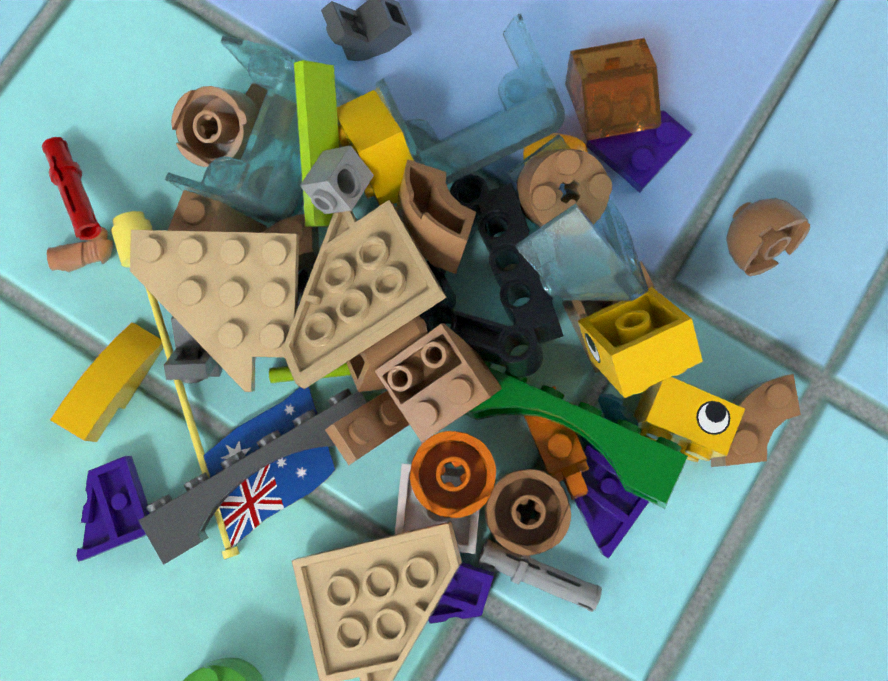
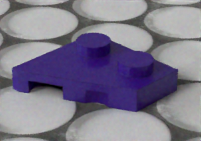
M586 445L583 451L587 458L586 462L589 470L581 474L588 492L586 495L574 499V502L600 553L609 559L649 501L626 491L616 471L606 458L589 445Z
M124 456L89 470L85 488L87 501L83 506L81 523L86 524L83 546L77 548L76 557L78 562L147 536L138 520L150 514L146 508L148 503L132 456Z

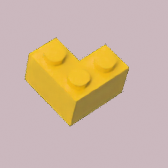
M374 89L338 106L337 118L339 143L341 147L351 146L374 176L366 187L364 194L367 199L374 196L380 206L388 200L392 204L397 203L407 160H412L401 128Z

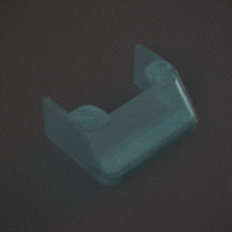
M521 13L512 18L502 33L518 67L508 72L501 79L498 86V95L504 110L444 139L438 140L433 127L425 120L411 119L404 122L384 78L376 82L375 91L401 128L412 160L445 171L446 185L550 136L559 130L564 122V107Z
M223 35L220 43L248 71L249 76L257 85L268 88L240 160L231 157L215 159L207 167L201 182L169 172L165 180L181 191L187 190L220 201L251 218L275 224L286 218L300 215L304 206L303 189L300 186L302 183L294 73V63L298 62V60L278 48ZM335 85L336 103L338 107L343 104V96L341 91Z
M558 134L510 169L508 175L517 184L521 170L532 157L548 150L571 148ZM561 184L559 187V189L563 193L561 198H563L566 193L564 189L565 184ZM610 198L604 213L594 225L575 203L542 227L535 225L537 230L516 244L517 250L539 273L543 287L552 297L558 295L563 300L634 301L649 291L628 225Z

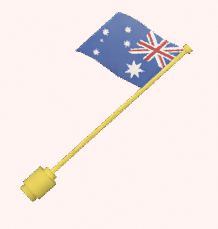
M141 211L125 212L117 215L112 220L114 225L111 229L121 265L126 268H130L131 230H153L150 220L145 219L144 213ZM146 288L168 360L173 353L165 322L158 300ZM174 380L202 474L206 472L209 478L223 471L224 469L220 463L236 453L243 451L246 457L260 449L257 441L268 434L278 430L282 436L294 429L295 425L292 421L312 409L318 414L310 388L303 389L299 387L283 402L237 427L205 454L183 382L181 380ZM318 447L297 452L265 466L241 483L224 500L214 514L225 550L222 551L223 559L240 554L238 547H234L267 518L312 493L332 475L336 468L329 447Z

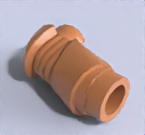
M101 227V233L97 237L87 240V242L48 248L47 261L52 271L61 270L69 273L87 264L99 261L105 264L109 260L113 249V241L107 238L108 231Z

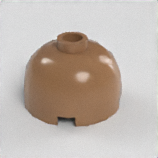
M770 198L758 200L754 203L747 202L734 212L732 217L734 220L728 229L726 241L729 254L735 264L748 276L760 275L779 264L773 258L780 255L784 250L790 255L806 238L810 230V224L807 222L808 219L805 215L787 201Z

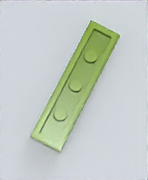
M306 60L294 63L302 181L323 151L340 148L334 65ZM303 190L305 227H329L333 213L324 214L321 210L317 209L312 204L311 198Z

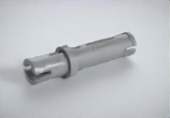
M489 539L485 541L481 550L478 564L510 576V581L516 584L524 582L583 607L590 612H593L599 603L602 587L543 564L530 558V555L526 556L511 552Z

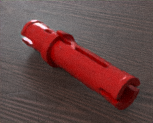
M51 137L42 144L43 153L50 166L48 173L51 182L58 186L64 206L72 222L75 236L79 237L80 240L93 239L101 233L102 229L82 184V170L79 164L73 161L67 141H64L61 137Z

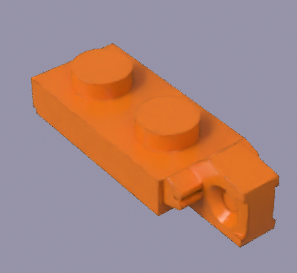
M523 415L548 475L555 478L558 482L564 480L572 500L586 495L588 489L581 473L588 471L589 467L576 433L548 419Z

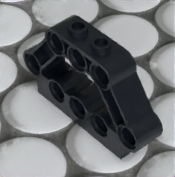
M464 175L452 184L450 193L461 205L476 212L467 242L478 229L490 254L488 258L490 268L501 288L499 292L500 301L508 318L514 325L508 326L455 311L456 295L445 277L446 270L433 266L429 261H427V264L447 298L419 316L425 321L428 333L442 323H450L451 326L449 328L479 353L483 361L503 366L513 376L527 377L536 373L541 367L543 351L540 344L564 336L552 303L553 298L549 286L545 282L540 267L541 263L537 251L534 250L529 235L530 230L525 217L522 215L512 183L489 191L485 180L480 176ZM499 232H505L499 237H494ZM510 264H518L512 270L503 271ZM520 298H530L522 306H513ZM519 345L528 346V349L522 355H510L515 347Z

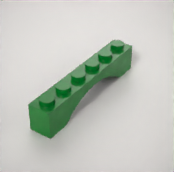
M484 361L502 389L464 415L477 421L505 415L538 416L561 424L584 437L602 453L616 471L626 491L659 507L666 508L688 457L681 453L682 447L663 437H658L656 441L640 435L641 428L628 421L618 419L617 423L611 422L601 417L603 413L601 410L588 403L580 402L578 406L563 400L565 395L552 387L542 385L541 389L527 384L528 379L526 377L513 376L507 370L502 373L491 368L492 363Z

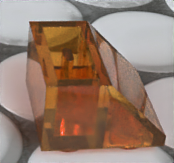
M645 38L570 51L565 86L586 141L660 127L661 111L657 65Z

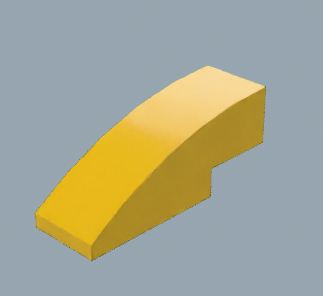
M131 322L82 374L50 420L84 441L97 442L118 408H126L164 348L161 339Z

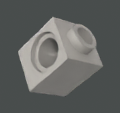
M351 146L323 151L300 186L311 198L312 204L324 214L352 211L374 175Z

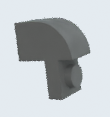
M368 0L356 10L331 1L321 9L327 24L326 31L328 36L335 44L342 46L347 60L350 61L368 60L389 52L412 35L401 6L395 0Z
M172 317L171 322L176 349L164 364L166 380L197 383L208 379V377H220L223 368Z

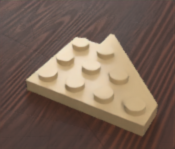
M390 200L358 221L353 211L333 213L282 349L295 383L303 389H306L447 298L399 212Z
M131 230L130 272L245 392L255 391L256 357L285 358L282 349L297 312L299 235L292 233Z
M452 521L292 560L319 681H344L358 677L360 681H394L462 563Z

